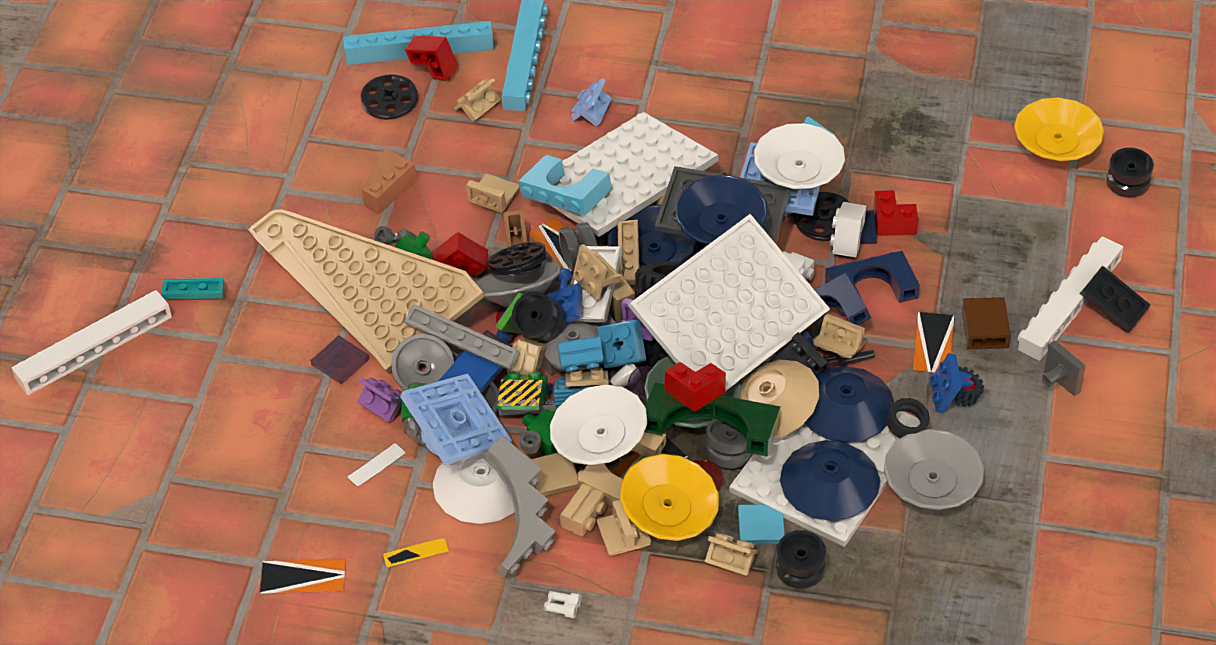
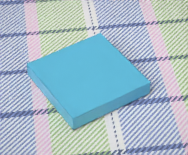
M764 504L738 505L740 541H747L755 545L779 543V540L785 535L783 513Z

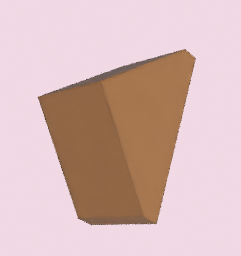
M523 210L503 212L507 247L526 243L527 237Z

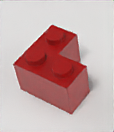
M414 36L405 49L410 63L427 65L433 79L449 80L458 67L446 36Z
M895 190L875 191L873 209L877 236L917 235V205L896 204Z
M457 232L432 251V260L466 271V273L475 278L488 268V249Z
M679 362L665 371L664 391L694 412L725 393L726 372L713 363H709L695 372L682 362Z

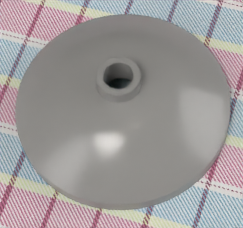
M572 321L565 324L562 332L555 339L549 342H542L546 344L544 358L550 365L561 370L557 343L597 337L598 330L585 322ZM587 366L578 367V369L586 370Z
M428 334L413 335L403 340L394 351L391 362L392 374L397 384L403 390L407 389L413 382L431 384L437 382L453 365L454 358L449 347L441 339ZM424 365L426 370L420 371L418 366Z

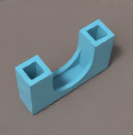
M545 155L518 181L522 197L584 216L612 190L609 173L594 168L574 185L566 187L554 186L565 173L562 159L550 155Z

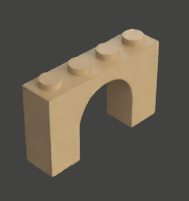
M644 432L641 440L631 451L645 457L658 455L666 445V434L663 433L660 436ZM605 463L587 465L585 469L582 468L577 475L578 489L582 484L592 487V489L603 492L605 494V503L613 506L612 502L620 500L622 478L612 474L607 469Z

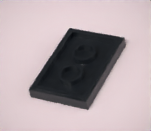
M1103 265L1079 293L1126 333L1131 331L1150 306L1146 300Z

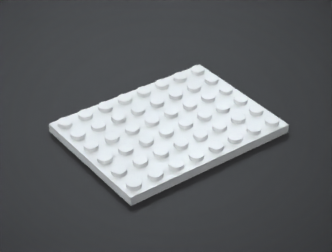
M642 112L563 160L565 175L554 185L557 187L574 185L594 168L609 173L612 190L585 216L555 206L552 207L578 224L588 222L593 233L599 237L617 226L618 221H625L663 197L674 166L704 171L719 161L718 154Z
M751 214L628 305L676 364L682 362L696 372L709 363H713L726 372L725 392L791 341L797 332L801 333L830 310Z
M903 411L896 414L897 419L905 426L917 427L920 425L917 417ZM805 423L785 437L774 439L768 457L753 454L730 485L729 492L756 505L764 504L783 513V518L845 547L887 486L888 481L884 473L885 456L894 442L900 438L892 434L888 426H886L881 433L865 441L848 443L862 450L875 463L880 477L877 497L868 509L853 518L837 521L814 519L796 510L784 497L780 476L782 465L792 452L808 443L828 440L811 431Z

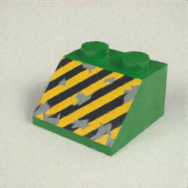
M509 372L501 380L497 410H539L549 400L548 375H541V372H530L528 375H521L520 372Z

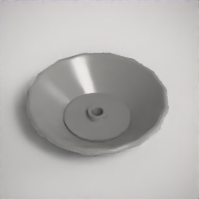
M541 262L542 268L530 274H489L475 283L485 294L483 299L503 307H509L518 293L526 294L538 291L544 294L560 275L562 267L557 263Z
M925 429L917 434H907L894 442L885 456L884 473L889 486L901 499L920 508L942 510L960 506L975 496L983 484L984 465L979 452L966 439L949 431Z

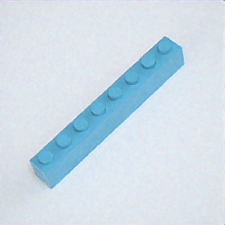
M545 0L521 1L502 93L503 110L525 111L527 103H530L531 93L529 90H533L532 77L535 78L536 67L534 65L538 64L537 52H540L541 48L539 40L543 39L542 27H545L546 20L544 15L548 13V4H545Z
M491 21L343 36L347 65L409 59L405 49L414 36H446L453 54L494 50Z

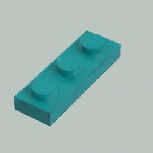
M224 278L163 279L161 296L164 299L223 298L225 281Z

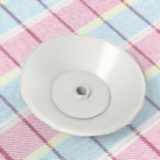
M806 123L786 124L771 129L759 139L754 150L755 165L761 174L776 185L792 189H809L828 183L840 173L845 162L844 147L836 136L822 127Z
M600 385L585 388L571 395L557 408L550 423L551 442L560 455L574 463L596 465L612 462L627 454L641 440L647 426L646 408L636 394L624 387Z
M486 453L448 465L442 463L437 468L432 484L435 500L446 514L461 522L485 524L501 521L515 513L512 498L505 483L496 470L484 460Z

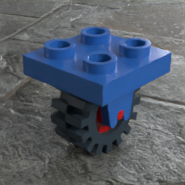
M948 353L945 359L940 362L936 372L931 375L932 401L935 404L936 412L944 413L953 400L956 401L958 406L962 403V407L967 405L970 407L976 403L984 391L983 380L978 379L980 377L978 374L974 375L972 369L969 372L967 367H964L963 370L961 366L958 367L956 354Z

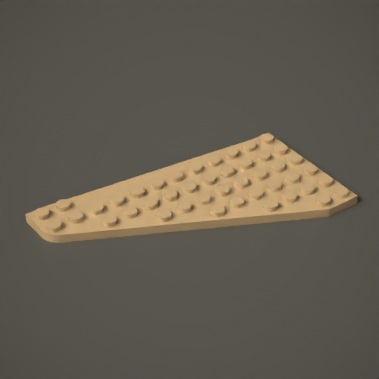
M273 210L248 229L258 243L379 361L387 373L392 371V357L398 345L410 336L426 334L404 323L413 304L451 321H455L485 297L483 291L466 271L286 210Z

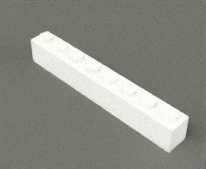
M1103 236L1097 243L1094 242L1090 247L1089 253L1082 256L1079 265L1072 268L1067 280L1063 279L1057 292L1054 291L1049 298V302L1041 306L1037 317H1032L1028 328L1020 332L1018 336V350L1040 361L1047 353L1049 344L1060 337L1088 302L1079 293L1102 265L1112 272L1121 260L1124 246Z
M157 290L145 295L11 367L16 382L27 396L172 318L169 304Z

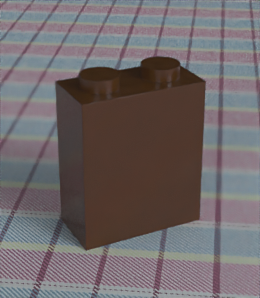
M1005 297L963 298L962 319L967 350L1009 348L1011 333Z

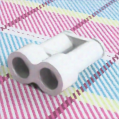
M550 591L548 602L544 604V611L565 614V617L575 618L582 596L576 593L569 595ZM555 601H562V602H565V603H564V605H561V604H556V603H553V602H555Z

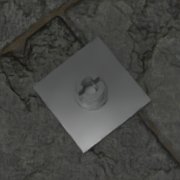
M1054 340L1048 346L1044 368L1046 374L1042 376V381L1048 387L1058 382L1073 396H1076L1081 391L1086 365Z

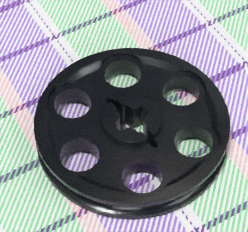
M388 74L378 76L367 82L361 91L363 109L369 115L379 119L402 117L414 109L418 100L415 84L410 79L401 75ZM386 82H391V83H392V84L389 85V86L383 85V84L386 83ZM409 87L407 90H401L400 88ZM372 90L377 91V92L374 93V94H369V93H368L369 91H372ZM406 99H407V100H411L409 103H403V102H402L403 100H406ZM373 103L378 104V105L375 106V107H370V106H369L370 104H373ZM388 108H395L394 111H386Z
M819 192L813 216L795 213V224L800 232L809 238L830 241L831 235L835 234L836 228H832L837 208H841L843 202H850L836 193ZM831 200V201H834L835 203L829 205V204H826L825 201ZM803 217H807L810 219V221L804 222L800 219ZM823 228L824 231L816 232L814 229Z
M540 242L521 243L495 253L488 259L487 265L490 273L493 275H511L537 266L546 259L547 251L545 250V245Z

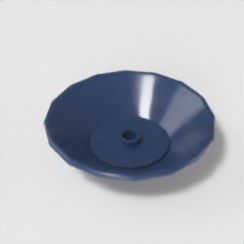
M710 175L692 182L681 192L675 204L676 221L685 234L699 243L709 245L749 214L763 228L768 217L767 200L760 189L746 179L731 175Z
M661 205L647 206L625 220H638L639 267L655 262H686L694 254L698 245L697 241L688 236L655 231V223ZM618 225L610 230L607 237L608 246L618 247Z
M850 366L827 368L814 374L819 381V399L813 414L805 422L811 431L828 440L849 443L865 441L881 433L887 426V415L894 404L891 390L880 377L865 369Z
M824 440L808 443L792 452L782 465L780 484L784 497L799 512L814 519L837 521L853 518L869 508L878 495L880 477L875 463L862 450L845 442Z

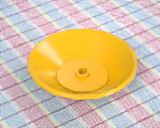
M1059 97L1040 99L1026 105L1017 114L1014 125L1017 139L1028 151L1042 158L1056 161L1077 160L1091 154L1101 144L1104 134L1101 119L1091 108L1075 100Z
M658 454L645 457L628 469L621 481L620 501L626 516L641 531L658 539L679 541L695 537L711 526L718 512L719 493L712 477L697 463L682 456Z

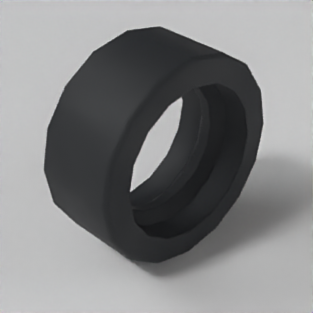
M901 398L891 406L886 422L891 433L898 438H902L907 434H917L927 429L930 415L925 405L918 400ZM900 411L910 412L919 419L920 425L917 427L905 426L897 419L896 414Z

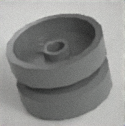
M588 222L577 224L575 231L571 227L559 229V243L562 255L568 269L572 272L575 269L580 245L597 246V242Z
M712 419L708 423L706 431V455L713 464L722 468H737L747 464L752 457V453L746 452L747 442L743 434L734 426L721 420Z

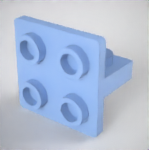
M602 78L598 82L594 81L587 91L583 90L579 94V101L572 109L573 114L570 118L572 121H575L582 115L595 126L601 123L612 99L602 90L605 79Z

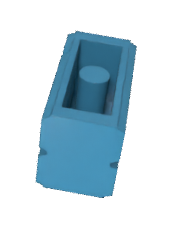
M599 336L557 343L560 369H566L567 373L578 371V367L587 366V369L599 368V364L603 363Z

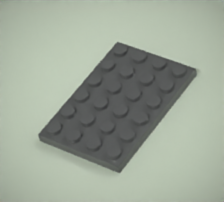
M674 166L655 223V231L688 236L682 231L676 221L675 204L681 192L696 180L710 175L724 174ZM743 178L758 187L767 200L768 217L763 230L776 244L791 194V188L776 185L775 183Z

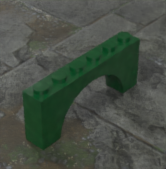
M654 384L645 405L647 415L645 433L662 436L669 426L678 421L699 417L712 418L724 421L737 428L746 439L747 453L768 457L780 423L781 406L721 395L694 412L664 391L665 384Z

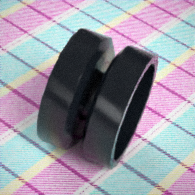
M1122 148L1112 154L1106 178L1108 187L1114 193L1124 197L1143 195L1150 186L1154 168L1153 159L1141 149Z
M538 291L522 295L516 301L512 310L514 328L520 334L538 342H549L555 339L562 332L565 325L566 314L563 306L557 300Z
M795 530L785 534L779 540L776 552V573L780 580L786 585L797 589L816 585L822 579L825 572L826 546L822 539L812 532Z

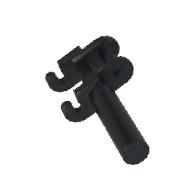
M873 349L856 353L852 358H842L837 353L831 356L823 354V358L827 361L824 369L837 364L839 366H846L847 364L875 357ZM833 359H836V360H837L836 362H833V363H830V362H829V360H833Z

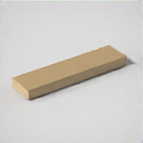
M638 220L618 221V247L623 249L619 272L629 285H635V273L639 268Z

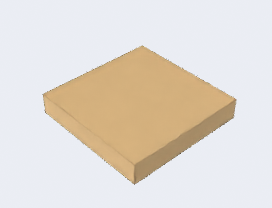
M559 453L531 459L542 468L538 475L540 480L534 487L544 496L578 489L577 473L572 461Z

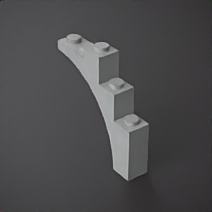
M501 435L488 449L484 460L496 470L505 483L512 498L515 511L516 531L513 546L497 572L504 579L509 573L513 575L520 566L519 561L522 558L526 560L533 551L538 555L542 549L548 550L554 542L552 537L555 530L540 519L547 511L545 506L549 500L534 488L540 480L538 475L542 468Z

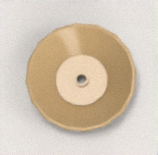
M777 360L765 363L752 370L740 380V399L781 406L780 423L774 439L785 437L800 428L813 414L819 399V381L810 368L797 361Z

